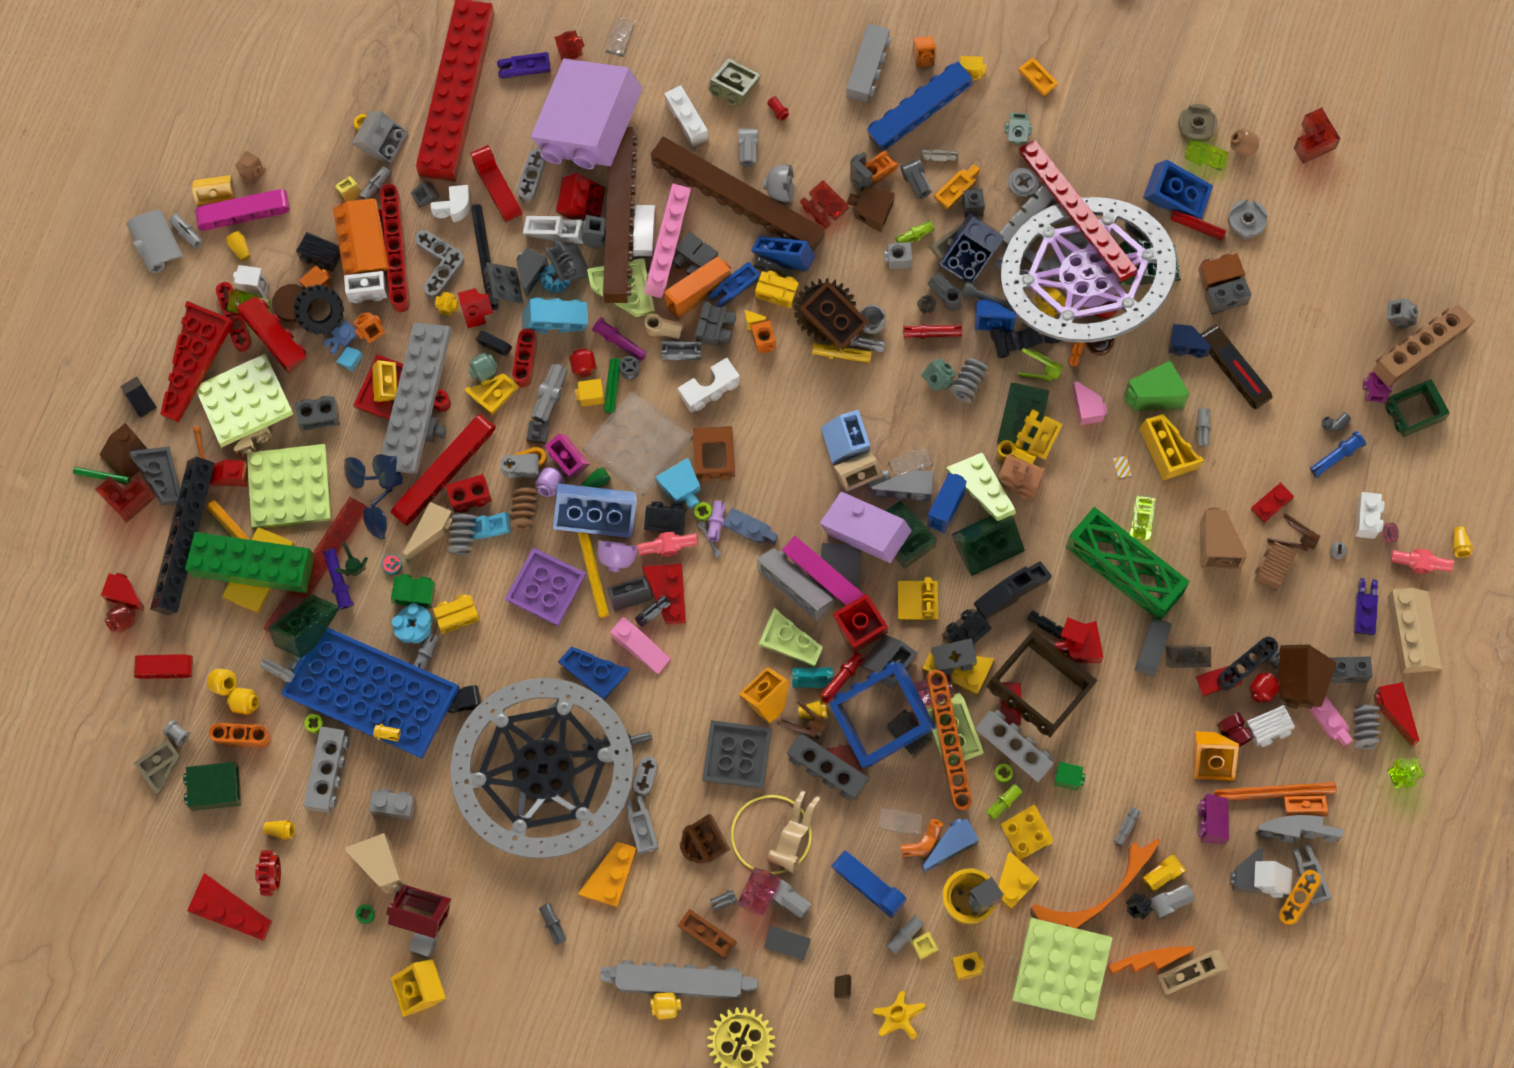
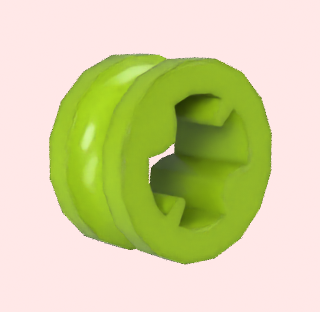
M705 502L698 503L694 508L695 518L698 521L707 522L712 515L711 506ZM702 508H706L708 514L700 516L699 510L702 511Z
M310 714L306 717L304 725L308 732L317 734L320 731V727H324V721L319 715ZM317 719L318 727L314 728L313 726L312 728H310V722L312 720L316 721Z
M1000 764L996 767L994 776L997 782L1005 784L1012 779L1013 769L1011 766ZM1001 769H1005L1009 773V776L1007 775L1005 779L1002 778V775H998Z

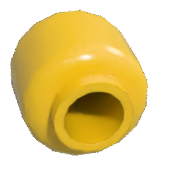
M214 669L207 678L208 689L218 695H230L237 686V677L230 670Z
M235 688L228 695L227 704L233 713L250 715L258 708L259 697L252 689Z
M658 992L654 994L653 999H650L652 1016L655 1015L658 1020L675 1018L677 1010H681L680 997H676L675 993Z

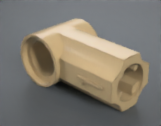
M657 314L646 316L644 326L647 335L652 337L662 336L677 341L681 338L683 323L663 319ZM652 322L658 324L655 328H651L648 325Z

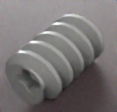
M967 359L965 361V365L961 368L958 378L950 388L952 394L965 403L972 402L969 398L975 396L972 390L977 391L979 389L976 385L982 383L979 377L984 378L986 374L983 371L989 370L985 363L976 359Z
M470 514L452 516V520L455 523H452L450 527L454 530L450 531L449 535L454 538L448 540V543L453 545L447 547L448 552L459 556H472L466 553V551L473 550V547L469 546L468 543L474 542L469 535L475 534L474 531L470 530V527L476 526L475 523L471 522V519H477V516Z
M1357 705L1354 707L1356 710L1353 712L1354 716H1356L1354 723L1357 724L1354 726V731L1357 732L1354 735V739L1357 740L1354 743V747L1358 749L1377 748L1375 744L1381 742V740L1375 738V735H1379L1380 731L1374 730V728L1379 727L1380 723L1374 722V720L1379 719L1380 715L1374 714V712L1379 711L1380 707Z

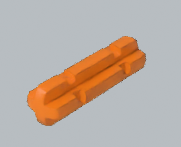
M1084 342L1073 343L1070 353L1072 355L1068 360L1070 366H1079V358L1082 357L1085 347Z

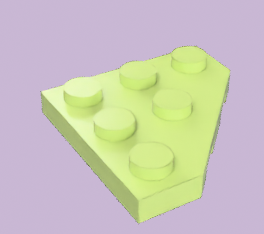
M644 258L633 260V262H629V267H632V279H629L628 283L632 285V295L628 296V303L614 304L635 317L655 314L652 296L643 293L647 280ZM604 266L587 269L591 290L603 297Z

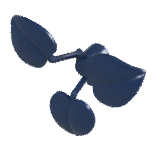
M376 455L373 458L372 467L377 476H365V466L359 459L355 457L345 458V475L352 487L356 489L362 488L364 480L378 479L379 485L386 489L371 504V508L367 507L363 512L364 523L368 531L373 536L384 540L386 539L385 533L387 529L386 516L379 507L375 506L388 493L393 491V487L399 486L403 482L402 474L396 472L397 456Z

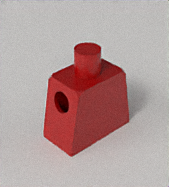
M1097 621L1087 623L1091 627L1082 649L1074 647L1075 642L1064 638L1065 641L1054 642V646L1063 653H1067V656L1075 663H1102L1104 658Z

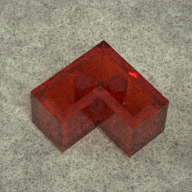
M1322 107L1306 114L1301 124L1306 135L1297 138L1294 150L1303 164L1336 149L1341 139Z
M111 476L95 489L126 523L156 498L151 489L138 476L124 489Z

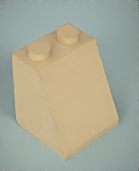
M384 833L345 847L349 856L386 894L394 895L397 891H401L405 883L391 841Z

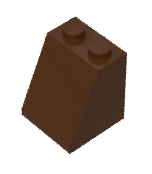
M1309 644L1281 645L1279 698L1287 702V706L1298 709V707L1308 709L1322 707L1337 662Z

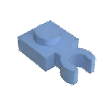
M344 320L339 327L331 332L334 337L326 339L323 344L326 348L333 344L334 347L331 348L330 352L336 354L341 344L346 348L358 336L354 331L355 329Z

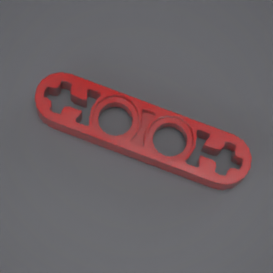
M221 282L216 287V294L223 316L232 319L234 322H241L240 328H231L229 332L232 343L238 351H247L251 347V339L245 321L238 313L237 306L239 303L236 293L230 283ZM226 288L228 290L227 294L230 299H226V297L223 294V289ZM234 304L236 309L233 312H227L226 307ZM240 334L244 339V345H240L238 337Z

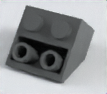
M884 634L860 667L870 674L874 672L880 673L884 670L883 667L894 662L903 663L906 671H908L916 661L918 653L904 642ZM894 674L881 681L891 690L898 684Z

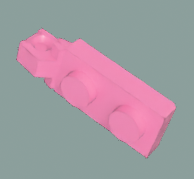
M1325 696L1322 707H1312V709H1309L1329 738L1332 737L1333 740L1338 739L1343 747L1353 741L1348 734L1350 729L1327 696Z

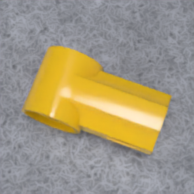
M1008 440L1002 441L996 451V458L1002 463L1005 462L1007 455L1001 452V449L1004 448L1010 451L1011 454L1009 455L1033 464L1036 455L1016 447L1014 443Z
M1172 854L1142 879L1147 888L1153 893L1170 880L1177 879L1186 872V869L1175 854Z

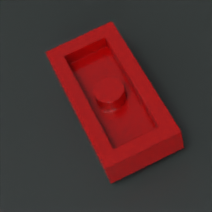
M1280 482L1254 504L1251 510L1263 523H1266L1294 498V495Z

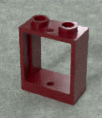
M404 884L401 891L396 892L393 904L390 903L387 908L386 915L389 916L388 925L435 939L449 915L451 898ZM405 905L433 913V916L431 918L403 910V907Z

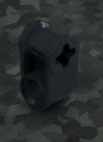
M471 685L459 689L454 698L453 706H450L447 712L458 713L474 710L482 702L478 686Z

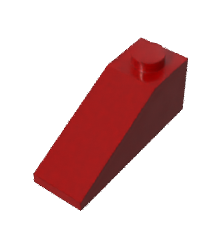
M1403 682L1379 686L1374 694L1375 704L1379 705L1380 711L1411 746L1416 745L1420 740Z

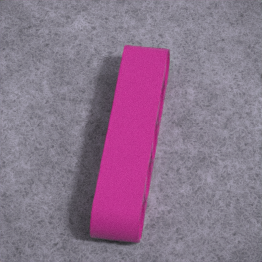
M278 189L200 206L195 209L198 229L206 231L289 212L290 207L287 191Z
M795 535L782 549L789 558L845 606L864 596L860 590Z

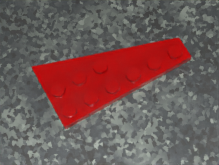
M186 301L185 304L187 309L185 317H182V331L178 335L172 360L173 370L172 373H169L168 380L170 383L168 391L165 392L160 412L163 417L177 423L183 417L234 324L232 319L189 301Z

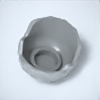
M869 305L860 311L869 321V326L864 330L866 334H876L884 329L887 320L885 311L881 307Z

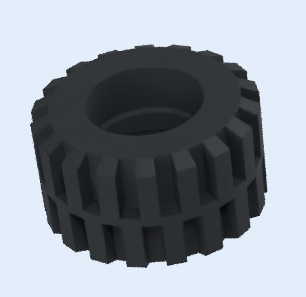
M325 285L308 286L295 299L294 315L300 326L309 333L325 335L327 332H333L334 328L339 327L340 321L343 320L344 307L341 298L333 289ZM318 298L326 300L330 305L329 315L321 321L311 319L307 312L310 302Z

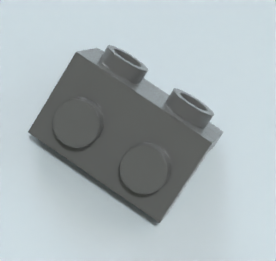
M865 152L855 155L850 162V180L858 191H863L865 187L872 188V173L864 166L867 161V154Z

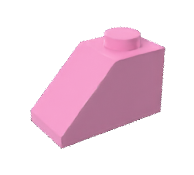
M1074 382L1072 391L1080 425L1103 422L1107 414L1106 403H1102L1101 396L1081 383Z

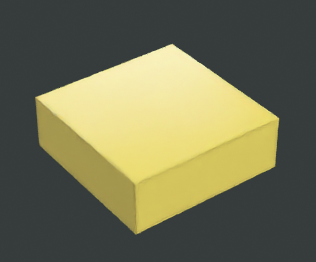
M930 932L911 941L920 960L939 951Z

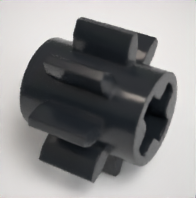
M1134 893L1126 901L1128 905L1127 912L1134 919L1140 917L1143 920L1153 911L1150 907L1152 901L1145 894L1138 895Z

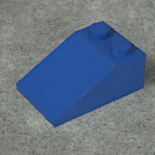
M1165 160L1154 165L1143 198L1158 207L1170 211L1178 210L1201 220L1213 185L1169 160Z

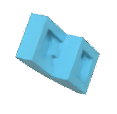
M507 512L490 517L483 515L477 517V519H471V522L476 524V526L470 527V530L475 532V534L469 535L473 540L511 533V527L509 526L510 516Z

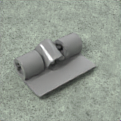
M161 210L141 214L126 223L134 240L133 243L149 273L160 272L165 267L164 262L183 257Z

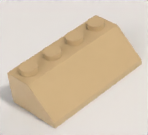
M1416 588L1392 590L1388 595V602L1401 674L1442 670L1429 592Z

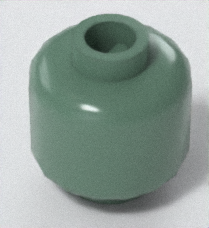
M481 353L469 361L470 369L468 372L474 380L478 378L482 382L496 374L498 365L491 354Z

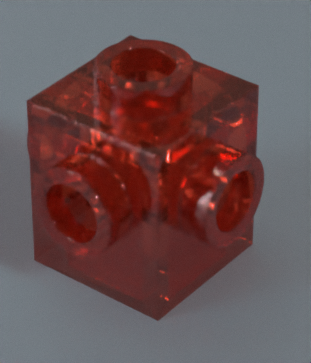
M576 30L567 31L554 37L561 61L563 58L573 60L583 55L582 48L585 47L582 36H577Z

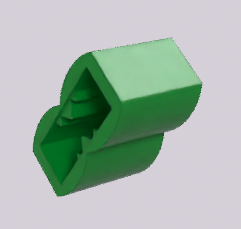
M407 574L395 576L391 602L403 606L416 603L424 608H432L436 587L435 582L429 577L413 579L412 576Z

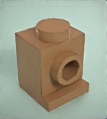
M245 151L235 165L240 176L256 184L266 170L259 158L248 151Z

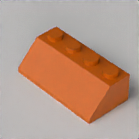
M352 200L334 207L333 214L344 275L379 272L389 269L377 200Z

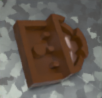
M708 814L694 824L686 826L682 831L683 835L679 843L680 850L689 861L709 863L731 850L712 814Z

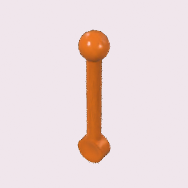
M195 426L193 432L196 433L200 458L206 459L200 438L201 428Z

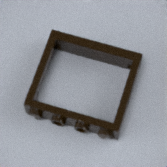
M1033 629L990 679L986 687L994 696H998L1005 701L1009 708L1015 709L1021 714L1025 721L1031 722L1036 726L1041 734L1051 738L1098 680ZM1028 647L1083 689L1054 724L1000 682V679Z

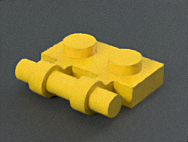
M1032 409L1030 415L1026 416L1024 420L1026 423L1022 431L1017 435L1018 439L1015 446L1022 448L1024 443L1027 442L1030 444L1027 452L1046 460L1063 424L1045 415L1040 422L1036 420L1039 412ZM1033 426L1038 428L1034 438L1028 436Z

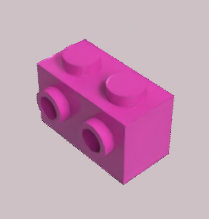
M559 433L545 445V448L549 451V456L558 462L561 466V471L566 476L577 477L590 465L565 434Z

